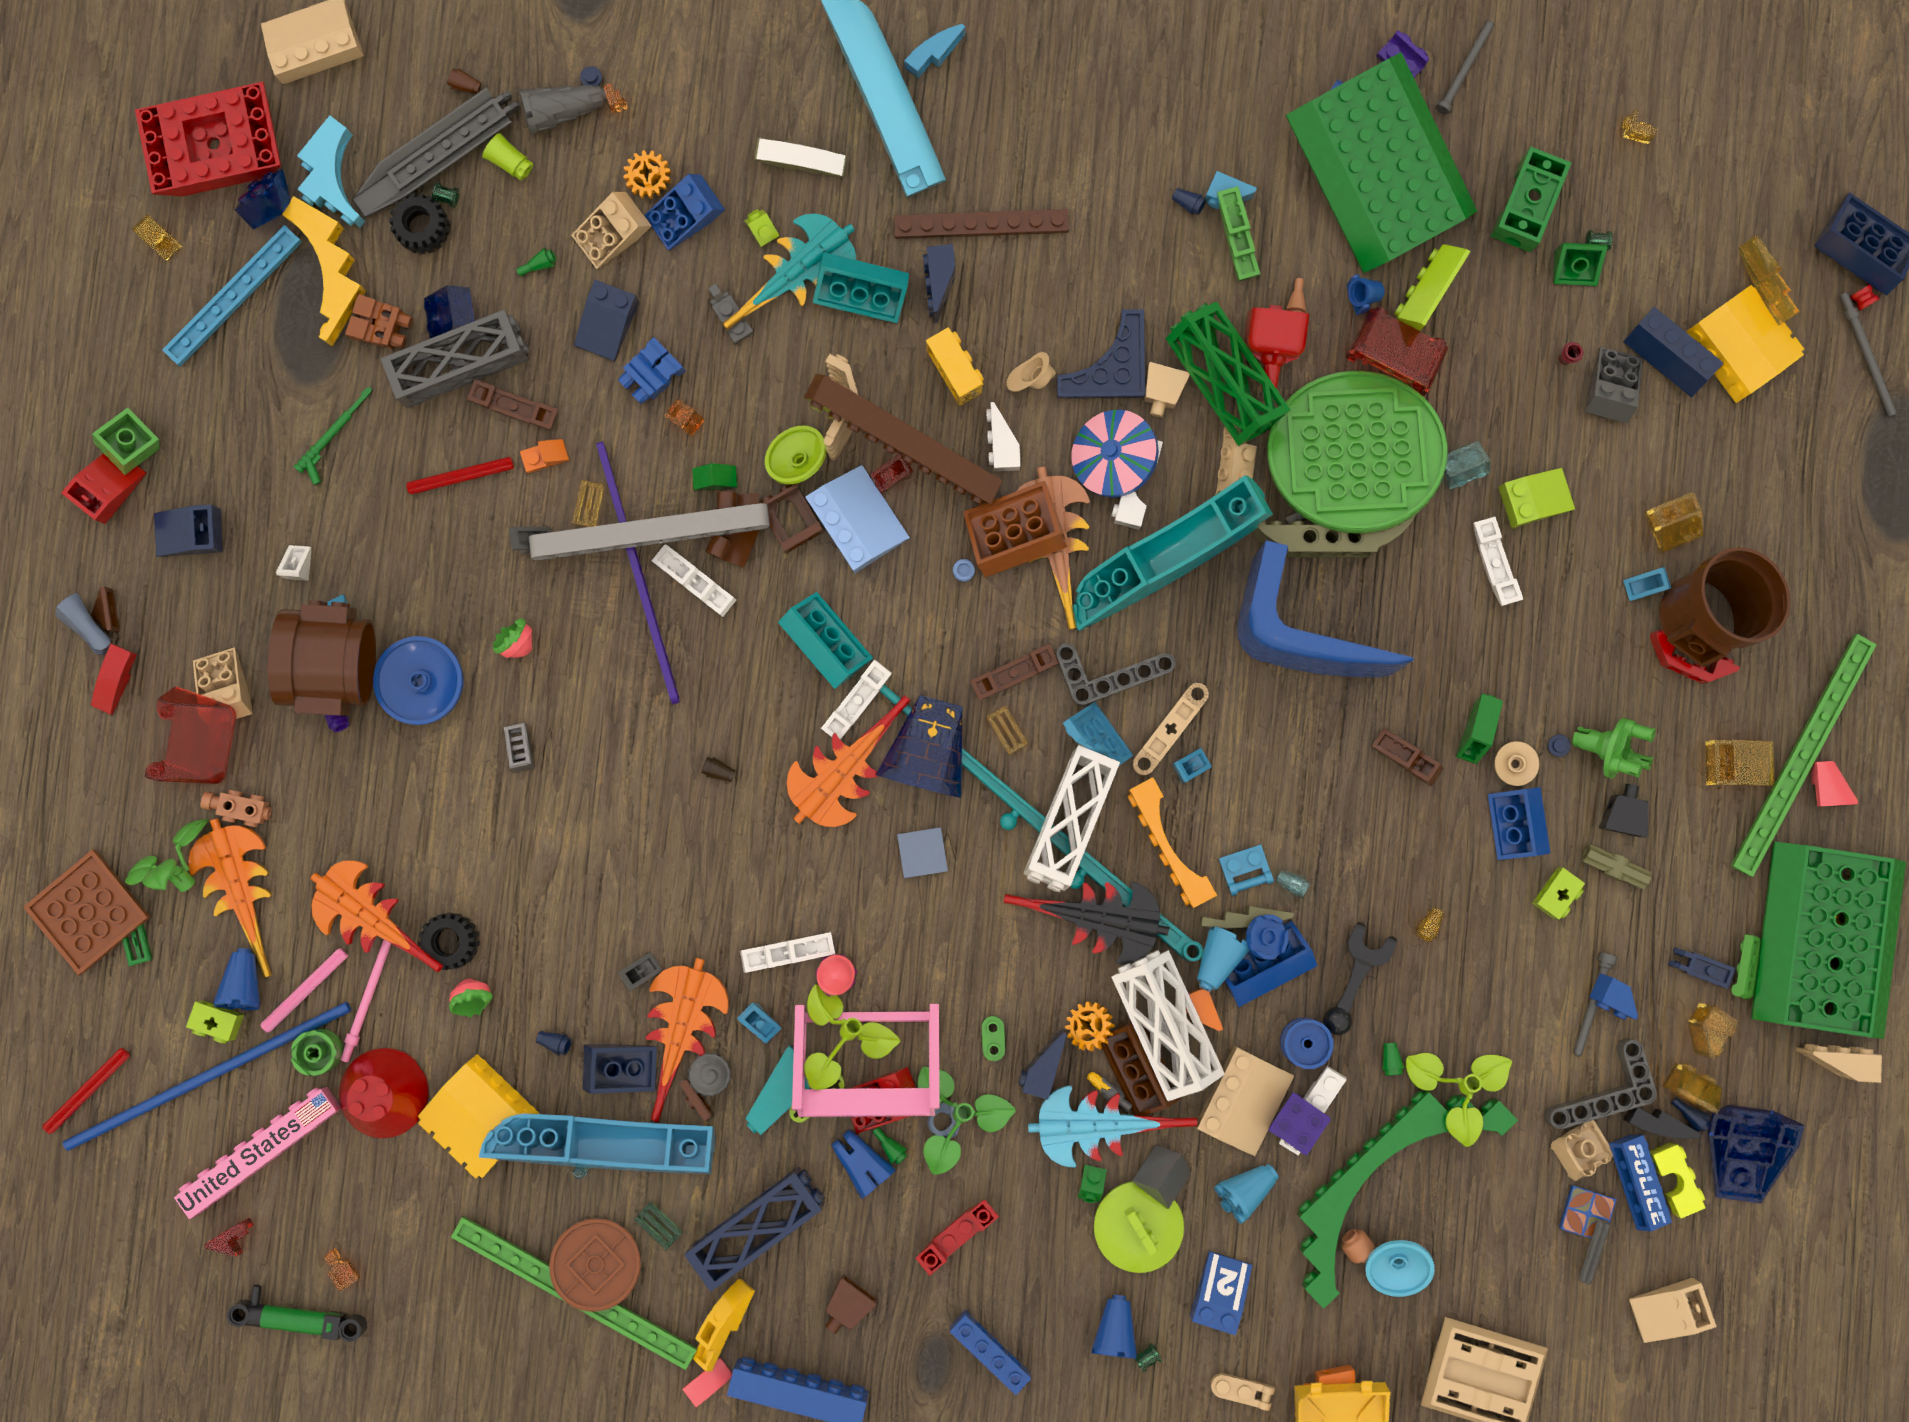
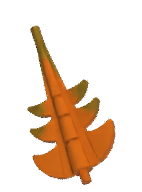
M213 819L210 821L213 831L200 837L190 850L188 860L190 875H195L204 867H214L215 872L205 881L203 897H209L217 890H225L226 895L215 906L214 916H219L227 910L234 909L257 958L263 978L272 976L265 956L253 904L257 899L271 897L272 893L261 886H249V881L253 877L269 875V871L258 862L244 861L243 859L247 852L253 849L264 850L266 846L261 837L252 829L240 825L222 828L219 819Z

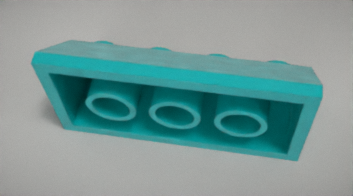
M824 252L812 303L898 323L908 287L909 273Z
M818 592L791 607L778 621L780 626L834 689L848 681L873 659Z

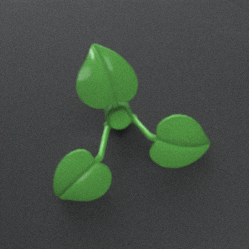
M200 819L184 825L174 836L173 843L176 844L175 849L182 867L176 866L177 862L174 859L165 860L156 866L155 863L158 859L155 856H147L131 868L125 883L127 885H135L142 881L148 888L165 890L169 880L180 892L190 889L194 885L195 879L187 872L190 868L185 862L181 847L193 841L209 820Z
M923 1067L919 1073L918 1088H929L928 1067ZM939 1070V1105L943 1101L954 1108L952 1116L956 1124L946 1138L934 1135L925 1142L923 1154L930 1172L933 1175L945 1173L958 1162L961 1155V1147L959 1143L950 1141L960 1124L969 1121L973 1116H977V1124L982 1130L996 1132L1006 1125L1016 1112V1109L1005 1099L990 1094L980 1096L975 1101L977 1112L967 1103L958 1105L956 1102L948 1101L946 1098L950 1097L954 1092V1081L948 1073Z

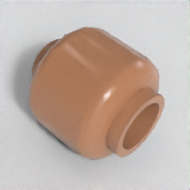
M1351 1229L1342 1236L1341 1249L1349 1260L1356 1264L1366 1263L1370 1253L1375 1249L1374 1243L1363 1230Z

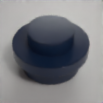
M589 66L582 70L580 79L584 86H597L602 82V74L598 68Z
M1559 734L1552 736L1547 746L1552 755L1561 757L1569 752L1571 745L1566 736Z

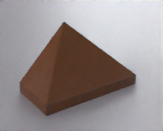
M105 586L100 587L91 616L107 631L117 633L120 632L114 591Z

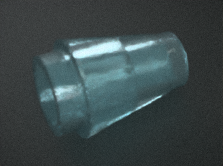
M1281 870L1276 880L1277 883L1295 897L1300 896L1301 898L1304 897L1311 883L1306 880V877Z

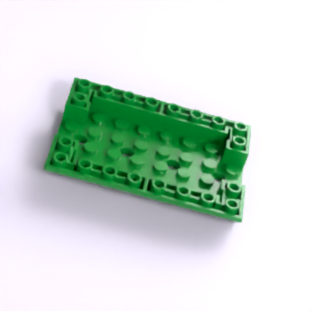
M1773 842L1751 1019L1884 1039L1906 867L1905 861L1815 846ZM1844 868L1849 869L1851 873L1850 878L1846 881L1841 876ZM1840 912L1845 916V921L1842 925L1836 922V916ZM1834 957L1839 960V967L1835 970L1830 966V961ZM1828 1002H1831L1834 1010L1828 1015L1825 1013L1824 1007Z

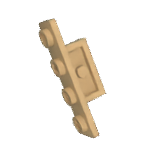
M1235 426V428L1237 429V431H1238L1239 434H1240V433H1241V429H1240L1239 427ZM1226 427L1223 430L1224 438L1220 453L1221 461L1215 495L1244 475L1253 479L1257 446L1246 443L1238 446Z

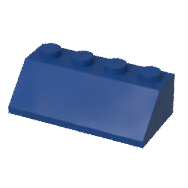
M1293 921L1283 925L1289 934L1288 945L1283 954H1279L1273 960L1260 959L1249 951L1224 981L1238 1007L1318 966L1312 949Z

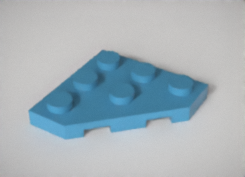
M1093 702L1063 722L1066 732L1069 736L1073 737L1075 742L1120 762L1119 766L1133 756L1096 702Z

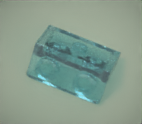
M1479 441L1448 453L1444 473L1448 478V487L1450 489L1456 486H1463L1473 479L1482 478L1490 472L1491 460Z

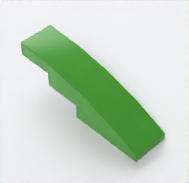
M1236 186L1217 192V198L1238 282L1259 276L1260 271L1254 254L1255 247L1250 234L1251 227L1239 187Z

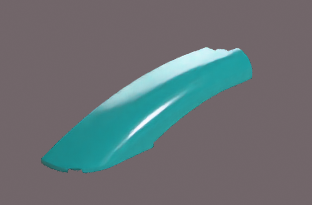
M1244 475L1191 512L1135 544L1125 547L1089 572L1080 582L1076 590L1078 592L1076 601L1073 604L1077 630L1081 631L1149 596L1210 560L1257 529L1258 524L1273 515L1264 499L1266 496L1252 478Z

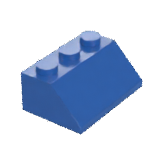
M1541 787L1488 794L1497 860L1551 853Z

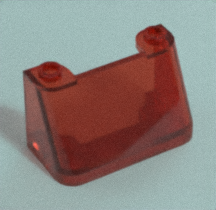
M1376 307V309L1369 310L1344 358L1355 362L1356 359H1363L1362 364L1366 365L1369 363L1406 382L1407 385H1413L1414 389L1424 396L1430 390L1448 347L1444 340L1437 337L1432 338L1388 315L1386 310Z

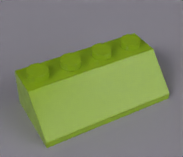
M1445 244L1439 250L1434 248L1428 258L1431 261L1427 268L1423 266L1416 277L1419 279L1416 287L1412 285L1405 296L1408 300L1404 305L1400 303L1394 315L1397 317L1393 323L1416 336L1426 325L1471 251Z

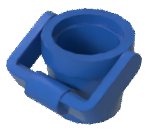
M1359 274L1352 276L1347 283L1348 297L1357 316L1365 314L1369 310L1370 304L1380 302L1384 297L1385 290L1380 281L1360 278Z

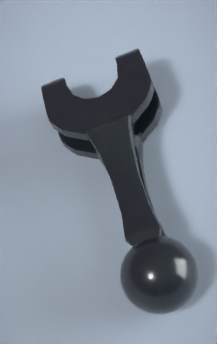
M1360 921L1355 925L1348 940V949L1354 958L1349 983L1337 1006L1330 1008L1323 1018L1324 1025L1333 1035H1343L1350 1030L1352 1016L1349 1012L1360 984L1372 967L1384 965L1390 961L1397 944V938L1390 936L1385 940L1380 949H1369L1363 942L1366 926Z

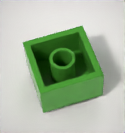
M126 408L92 433L94 444L124 475L160 449L159 439L129 408Z

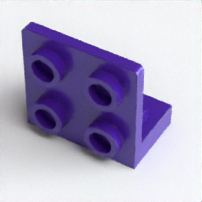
M1293 1092L1268 1130L1302 1154L1308 1155L1331 1118L1301 1098L1299 1094Z

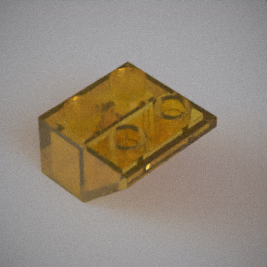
M1694 492L1644 512L1661 552L1704 536L1703 514Z
M1699 1003L1688 1020L1694 1052L1711 1059L1718 1057L1724 1049L1723 1044L1727 1038H1730L1735 1033V1026L1738 1021L1716 1006Z

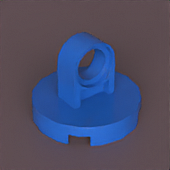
M1257 916L1249 923L1247 928L1246 942L1248 948L1254 956L1260 959L1273 960L1279 954H1283L1288 945V930L1284 929L1282 924L1284 922L1277 916Z

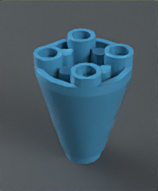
M1270 1164L1261 1165L1219 1182L1214 1186V1190L1222 1198L1220 1202L1222 1208L1227 1213L1232 1212L1235 1219L1242 1224L1257 1209L1276 1184L1279 1176Z

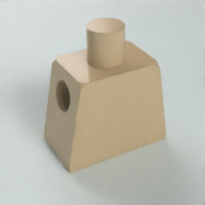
M1149 362L1144 401L1152 403L1150 415L1162 418L1165 407L1174 409L1190 374L1188 372Z

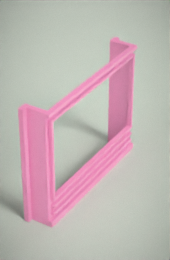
M930 1004V1012H842V1015L835 1019H846L847 1021L849 1018H856L860 1022H929V1088L823 1090L805 1089L807 1023L814 1022L810 1019L808 1013H805L804 1005H795L792 1110H797L798 1117L935 1116V1109H939V1004Z

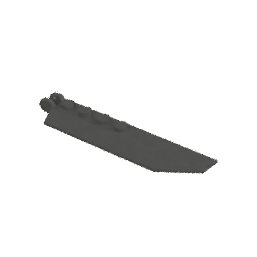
M487 88L483 89L380 161L353 198L364 216L367 217L401 200L402 197L408 196L512 122L507 116L517 112L520 109V104L513 102L504 109H501L500 106L511 100L512 93L505 91L494 99Z

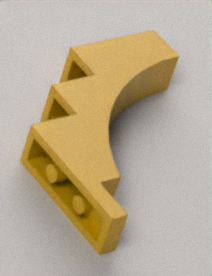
M293 196L291 201L285 204L282 215L302 230L313 245L319 258L324 286L320 313L329 319L328 322L322 325L319 338L333 346L353 314L352 311L358 294L364 296L366 290L361 285L345 277L355 259L346 251L335 246L344 227L336 220Z

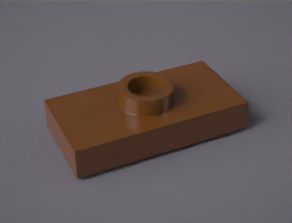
M688 1078L679 1083L687 1095L686 1101L692 1109L695 1108L703 1121L710 1118L714 1112L702 1094L696 1093L695 1089L690 1087Z

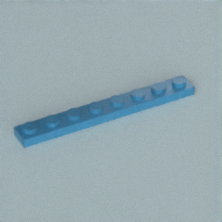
M284 225L162 351L181 367L286 260L302 241Z

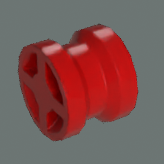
M1871 284L1850 296L1852 300L1857 302L1859 311L1880 299L1878 295H1874L1872 292L1873 287Z

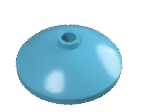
M1405 1240L1390 1241L1378 1246L1370 1253L1365 1265L1369 1283L1377 1291L1395 1297L1410 1296L1422 1291L1433 1279L1435 1271L1433 1258L1430 1253L1421 1245Z

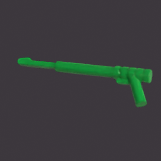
M370 387L361 392V397L348 411L345 410L315 445L309 448L310 450L306 452V455H303L302 459H299L297 464L293 466L300 473L307 469L313 485L321 483L315 464L321 458L319 455L320 451L352 417V413L372 393Z

